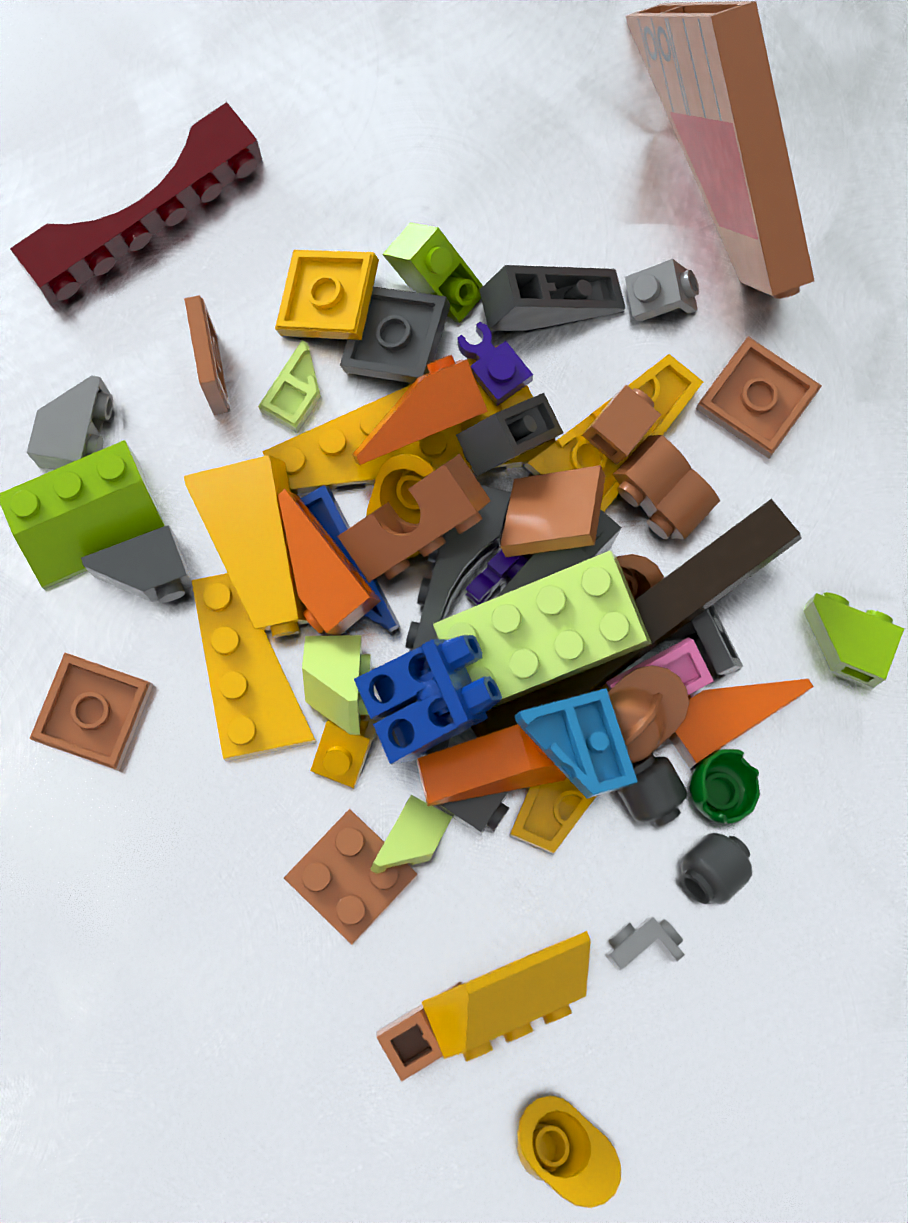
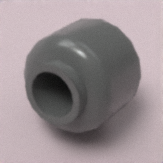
M652 753L647 758L632 763L638 782L632 786L618 789V793L632 818L640 823L653 821L656 826L665 825L676 819L681 813L678 807L684 802L687 790L671 761L663 756L654 757Z
M719 833L705 835L684 855L681 861L682 875L680 878L684 888L700 903H713L715 905L727 903L752 877L749 849L735 836L727 837Z

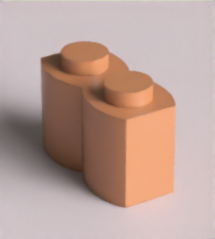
M663 435L648 436L613 473L614 478L620 485L617 488L619 494L632 506H642L649 516L647 524L663 539L685 540L721 501L706 480L691 468L682 453Z

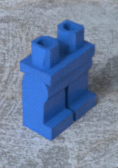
M462 635L452 639H432L422 644L421 647L409 651L354 679L370 718H384L374 723L373 726L390 764L411 762L426 754V751L458 735L472 725L488 719L486 711L502 700L498 686L491 676H483L472 682L466 667L482 659V650L474 635ZM374 685L376 687V690L379 694L381 701H379L374 694ZM393 729L400 743V746L396 744V742L393 739Z

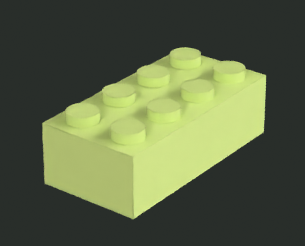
M611 550L433 624L438 639H452L462 635H474L482 650V659L467 666L466 669L472 682L483 676H491L496 682L502 695V700L492 708L652 644L619 561Z

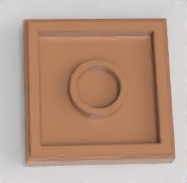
M200 295L184 298L199 384L213 415L229 412L230 405L215 327L205 301Z
M748 336L700 400L696 410L770 459L822 385Z
M601 465L514 479L500 544L505 557L595 545L606 477Z
M64 652L29 739L120 771L153 684Z

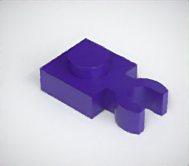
M479 322L476 324V332L482 338V341L479 344L472 345L467 342L463 335L457 337V345L463 356L469 359H476V362L470 366L474 378L494 404L498 406L532 382L533 373L507 341H504L495 348L492 344V334L489 327L483 322Z
M501 549L488 562L487 568L466 587L467 593L465 596L475 605L484 603L498 586L501 587L509 577L512 579L530 559L529 556L531 554L505 557Z

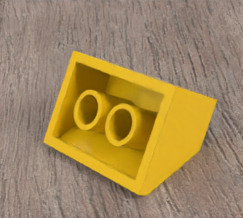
M587 931L421 1001L444 1059L462 1053L465 1062L494 1050L490 1041L501 1035L504 1036L507 1043L533 1032L530 1022L540 1017L543 1018L545 1024H549L570 1015L572 1011L569 1004L586 997L591 944Z

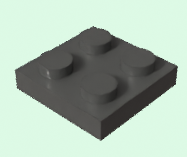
M373 286L362 340L347 339L340 362L345 373L414 383L418 377L429 373L427 364L435 360L450 308L447 297Z

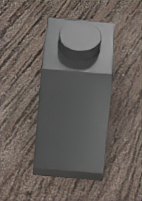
M542 393L489 416L456 434V437L462 447L465 459L470 463L475 475L478 476L564 432L545 394Z
M169 525L81 558L84 567L95 578L151 602L159 600L160 603H166L176 600L185 594V589L192 587V577L176 535Z

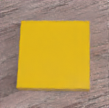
M293 250L275 330L280 336L362 340L379 263L374 252Z

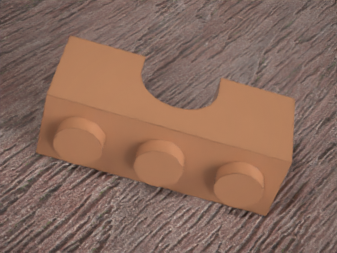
M460 454L408 488L420 508V521L418 524L409 523L400 518L388 501L337 536L368 582H371L383 573L390 580L411 565L407 558L415 552L419 551L424 558L446 543L442 535L455 527L457 532L461 534L483 519L478 511L491 500Z

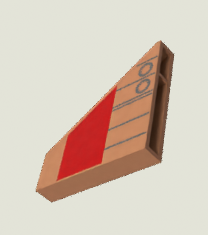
M756 1L662 3L626 15L628 27L739 281L776 299L790 297L799 293L800 286L815 280Z

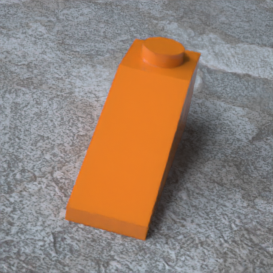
M451 354L427 364L429 373L416 379L352 454L355 462L359 465L488 412L468 360H458L455 362Z
M284 489L278 494L298 597L307 607L303 611V615L318 633L325 631L328 634L341 635L381 602V600L301 498Z
M809 679L708 689L701 691L693 697L688 695L689 706L686 718L669 739L691 769L698 762L786 707L814 686Z
M518 724L419 757L416 761L427 806L564 781L567 778Z

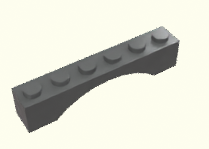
M481 485L491 500L478 511L483 519L461 534L457 532L455 527L443 534L446 543L429 554L428 561L435 562L431 579L425 577L422 579L417 604L423 605L424 608L420 623L412 621L410 624L405 648L414 650L432 639H438L433 624L444 619L450 600L463 579L483 558L496 550L500 545L511 492ZM393 729V739L396 742V744L400 746V743ZM450 738L430 748L422 756L448 748Z

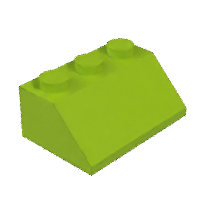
M126 440L0 493V505L12 535L43 589L87 571L82 563V557L166 526L138 460Z

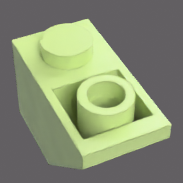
M361 635L305 636L302 663L305 702L348 734L360 735L361 715L369 714L354 679L372 670L371 654H362Z

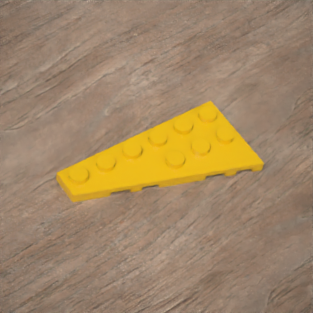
M467 359L470 366L476 362V359ZM476 381L488 412L364 464H357L352 454L410 388L411 385L262 452L264 456L270 455L285 462L290 492L294 494L313 492L323 485L330 487L331 490L336 489L338 486L366 483V486L374 485L381 465L390 457L403 453L430 460L435 469H438L460 454L472 473H474L470 463L464 457L456 434L499 411L528 400L533 396L526 385L496 406ZM553 438L497 467L506 466V469L523 467V464L529 462L556 440Z

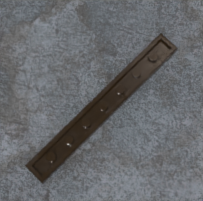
M770 499L634 600L651 640V645L486 711L488 719L472 725L471 729L477 737H481L517 725L515 715L520 711L598 690L606 684V681L617 676L801 540V533L775 502Z

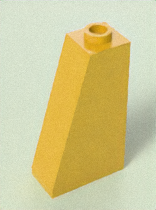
M267 455L185 475L184 481L188 492L254 628L271 631L272 637L299 633V625L309 622L303 615V611L307 607L298 597L278 494L284 489L290 491L285 462Z

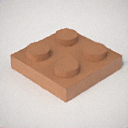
M349 809L289 871L284 879L351 945H354L413 882L418 874L408 864L386 868L385 872L377 874L370 871L384 841Z

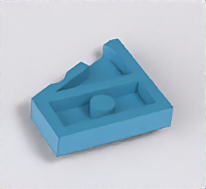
M606 688L523 710L515 715L516 723L586 798L629 787L638 782Z

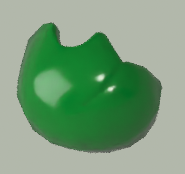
M720 749L698 762L690 776L689 791L695 806L704 816L718 824L740 822L754 811L760 797L759 771L743 758L744 752L739 749Z

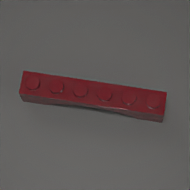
M226 102L191 126L186 144L175 165L163 180L139 201L117 213L92 221L72 224H45L12 246L10 250L50 306L59 300H66L78 291L80 285L95 275L99 276L107 273L121 257L130 251H137L146 246L151 237L167 226L171 227L180 223L187 215V212L200 203L215 199L225 186L237 178H244L250 175L257 165L263 161L258 140L228 102Z

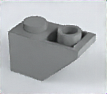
M91 375L37 410L27 454L38 467L55 470L103 449V437L100 436L103 420H109L111 416L113 396L101 377Z

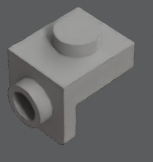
M674 259L625 277L632 317L639 322L677 308H681L688 314L697 311L695 296L699 295L697 279L691 270H687Z
M654 917L647 918L637 928H634L630 922L622 927L608 940L613 948L605 954L617 970L625 968L654 942L658 944L672 962H678L685 956L678 947L683 942L679 933L666 919L658 923Z

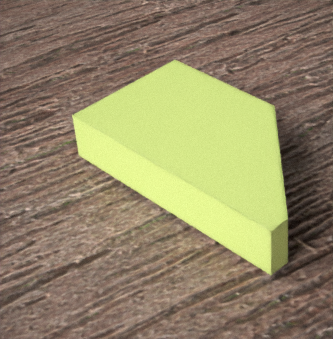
M301 340L258 406L260 412L296 433L299 432L321 398L307 342Z
M411 795L374 860L370 871L377 874L385 872L386 868L407 863L414 865L430 861L453 816L434 806H427L426 802Z

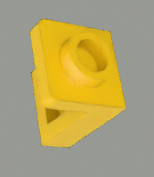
M361 715L360 735H350L328 719L310 771L354 788L360 778L371 742L377 734L373 724L378 721L370 719L369 715Z

